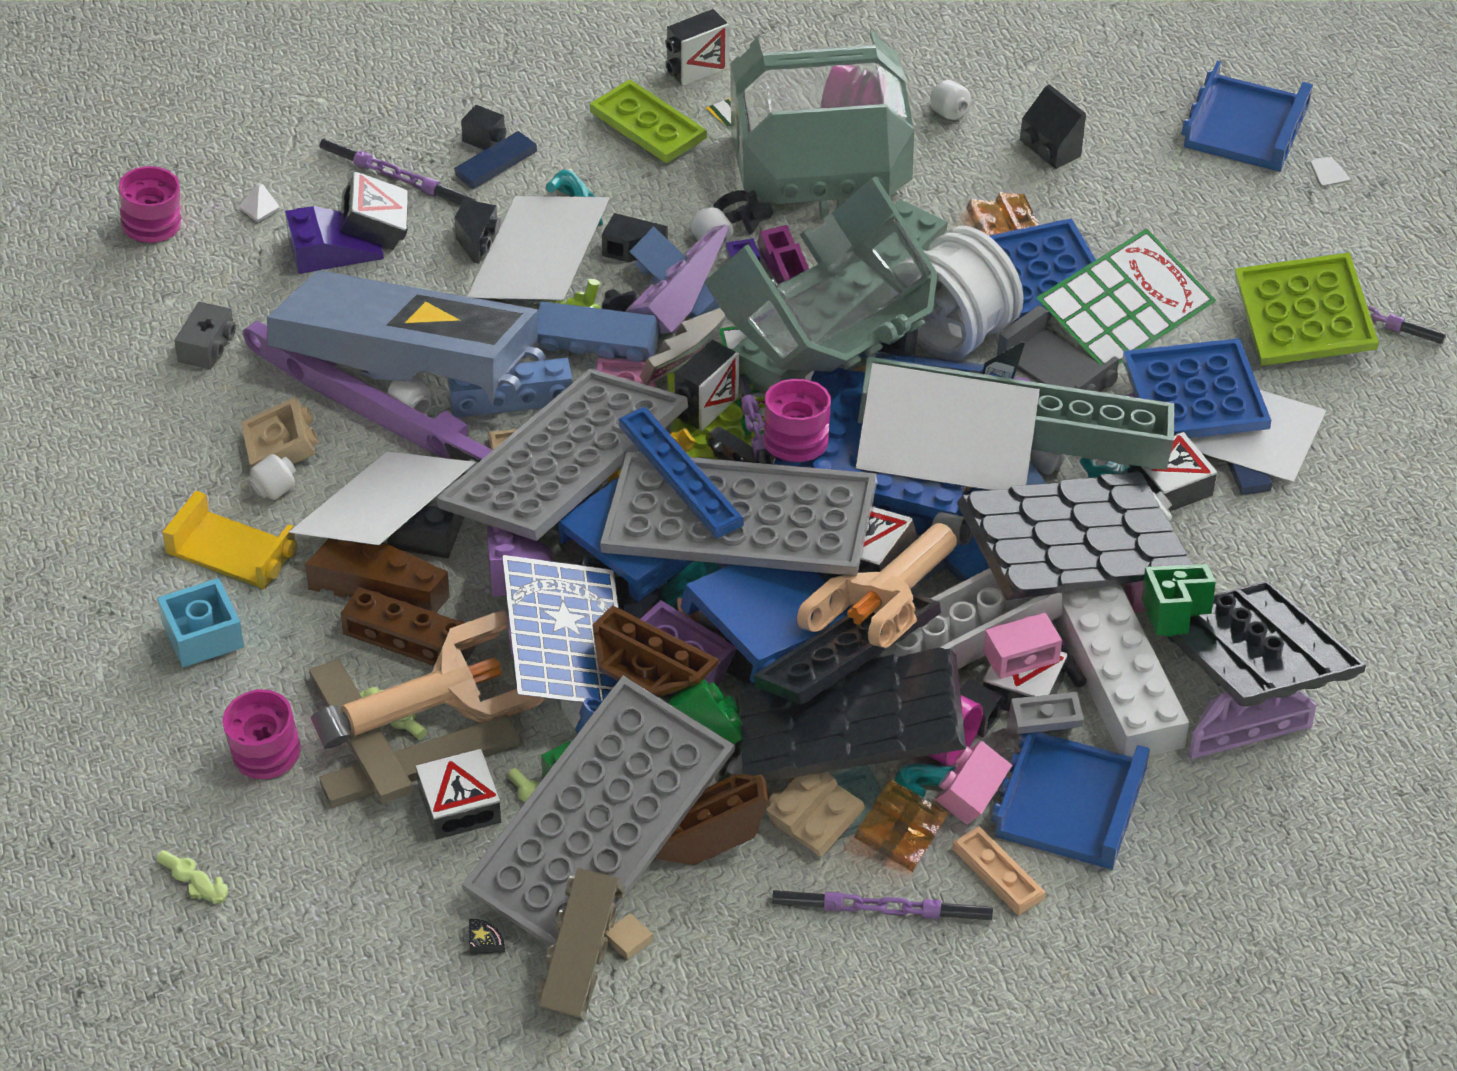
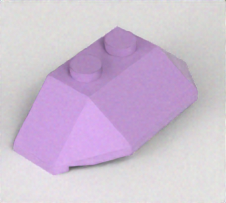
M1297 691L1295 694L1284 698L1273 697L1255 706H1240L1228 693H1223L1208 702L1192 734L1189 755L1191 759L1310 728L1313 724L1316 704L1301 691Z

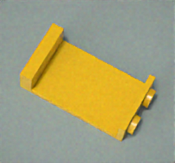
M196 490L162 531L167 554L261 589H265L269 582L279 575L282 565L295 554L297 549L295 534L289 533L294 526L288 524L277 537L209 512L207 495Z

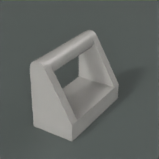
M1077 692L1012 699L1007 720L1008 735L1082 727L1084 719Z

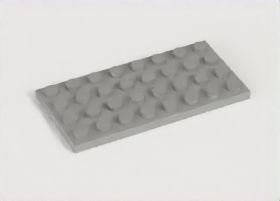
M589 369L437 497L438 507L537 541L619 469L624 463L626 452L637 453L639 451L619 427V418L646 406L665 428L688 408L687 397Z
M626 452L600 543L602 553L857 576L877 485V473L691 458L744 520V526L716 539L642 453Z
M622 676L462 884V889L546 945L550 946L551 943L556 945L560 932L555 930L556 920L560 909L566 910L569 896H565L566 884L570 875L575 876L577 867L619 878L626 888L622 899L615 897L614 903H617L618 908L732 755L734 745L625 676Z

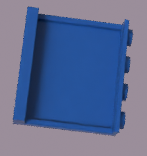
M1217 60L1213 71L1208 70L1204 86H1201L1199 89L1198 103L1193 102L1191 106L1190 120L1185 119L1181 132V135L1185 136L1184 147L1281 172L1308 110L1313 84L1302 81L1298 93L1295 94L1219 75L1221 61Z
M618 478L612 480L608 486L595 495L588 497L585 502L558 521L560 542L565 544L570 539L576 541L628 582L629 596L639 602L694 561L601 552L600 543Z
M732 564L686 584L680 608L687 615L699 610L702 611L753 665L749 680L754 683V674L821 632L801 629L797 623V615L802 603L826 582L816 572ZM848 606L841 614H839V615H838L832 622H830L824 629H826V628L829 627L830 625L834 624L835 622H837V621L840 620L841 618H843V617H845L846 615H848V614H847V611H848L849 609H851V607Z
M1041 732L1021 734L1019 748H1022L1020 754L1014 753L1012 767L1010 768V772L1013 773L1012 777L1005 778L1001 789L1002 804L996 802L993 809L991 822L996 823L995 837L1113 870L1147 770L1150 748L1137 745L1134 756L1130 757Z

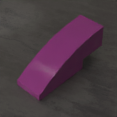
M787 225L760 231L757 244L778 285L809 269L799 243H794Z

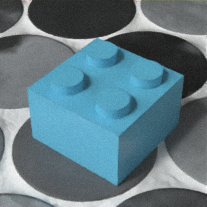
M219 578L157 597L162 625L182 668L244 648L240 620Z

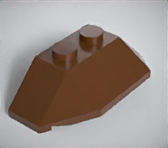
M613 605L592 624L599 671L617 681L622 676H625L657 697L672 694L699 684L719 664V659Z
M735 774L707 787L654 859L696 865L755 838L768 805L765 778L762 775Z

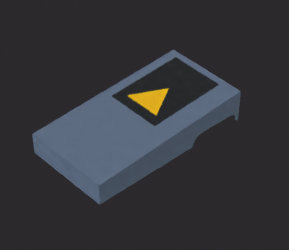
M320 270L311 275L267 316L268 346L363 369L360 372L361 375L369 376L372 379L407 380L412 382L416 373L421 371L430 372L482 387L487 392L489 402L491 403L494 402L497 385L510 384L514 392L521 387L519 379L514 375L508 374L521 358L525 359L527 356H533L537 361L545 360L543 351L532 347L537 341L538 309Z

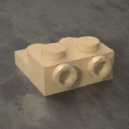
M296 397L241 422L249 463L252 468L270 454H274L280 459L287 457L292 464L316 454L314 445L319 444V439L315 430L309 426V424L314 422L313 415L307 406L302 407Z
M827 772L791 777L789 779L790 784L783 792L776 791L770 796L766 812L773 825L822 857L862 813L865 806L863 801L840 787L835 778Z

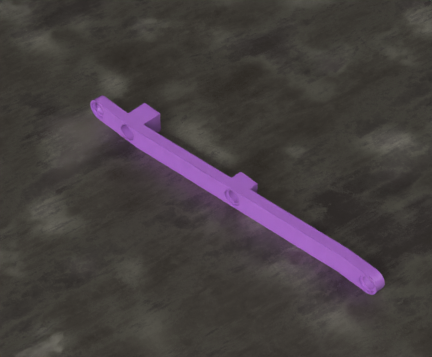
M255 321L243 330V338L252 351L296 380L441 458L451 459L444 443H448L480 461L493 451L468 438L467 424L447 411L432 419L335 368L334 366L337 364L335 362L268 346L267 326L262 322ZM583 499V500H582L577 506H575L572 510H574L576 507H578L579 505H581V504H582L583 502H585L586 500Z

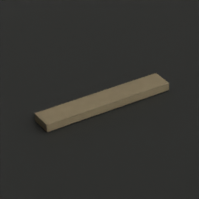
M340 659L309 669L310 678L327 707L337 705L341 711L342 705L362 698ZM379 727L357 736H352L347 741L381 804L413 793L411 781Z
M508 715L395 751L394 754L412 782L417 780L416 765L481 749L484 757L520 746V738ZM359 764L319 776L320 785L331 808L376 794Z

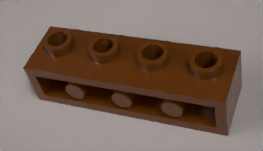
M361 587L357 588L340 613L343 635L432 666L436 664L450 628L466 623ZM476 646L461 650L465 661L468 660Z

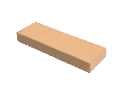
M980 826L953 842L952 850L1018 916L1045 899L1046 892Z

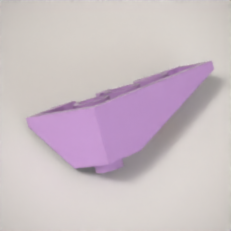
M724 224L713 227L686 252L687 260H680L674 266H670L665 271L667 278L655 286L651 284L627 308L626 312L654 315L660 326L659 334L676 333L680 323L684 322L685 317L691 312L729 228Z

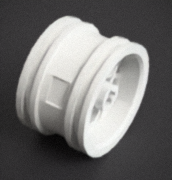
M957 226L937 237L930 244L928 251H924L938 273L933 311L923 318L926 323L918 329L917 343L927 352L944 360L955 361L962 359L980 346L986 335L999 333L1019 317L1023 309L1024 299L1021 281L1010 258L991 237L970 226ZM912 255L895 267L912 285L925 276ZM890 284V294L892 300L893 298L901 294V292H899L892 284Z

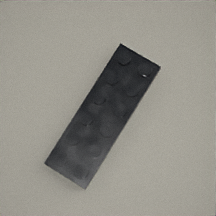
M911 592L917 622L892 645L904 640L907 635L927 625L930 620L940 615V602ZM876 613L870 614L860 624H855L854 619L848 617V615L841 618L754 674L755 686L800 705L809 702L814 696L826 688L835 685L837 681L849 673L858 670L860 666L872 658L881 655L883 651L889 648L874 646L869 642V626L872 617Z

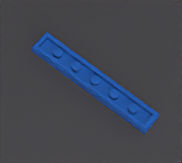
M646 406L618 419L619 427L716 539L744 526L743 517Z

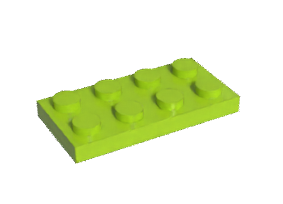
M631 79L590 103V112L666 164L707 139V130Z

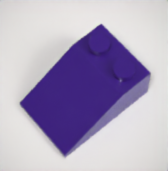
M316 206L285 211L288 239L298 274L384 259L380 245L340 231L341 211Z

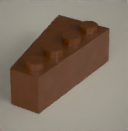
M328 538L305 563L308 590L320 592L322 588L334 591V596L347 598L348 595L353 596L357 588L361 587L438 612L450 598L448 571L384 542L380 545Z

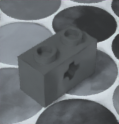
M198 301L174 340L177 361L211 370L216 360L222 357L228 340L232 339L235 335L236 323L233 322L232 310Z

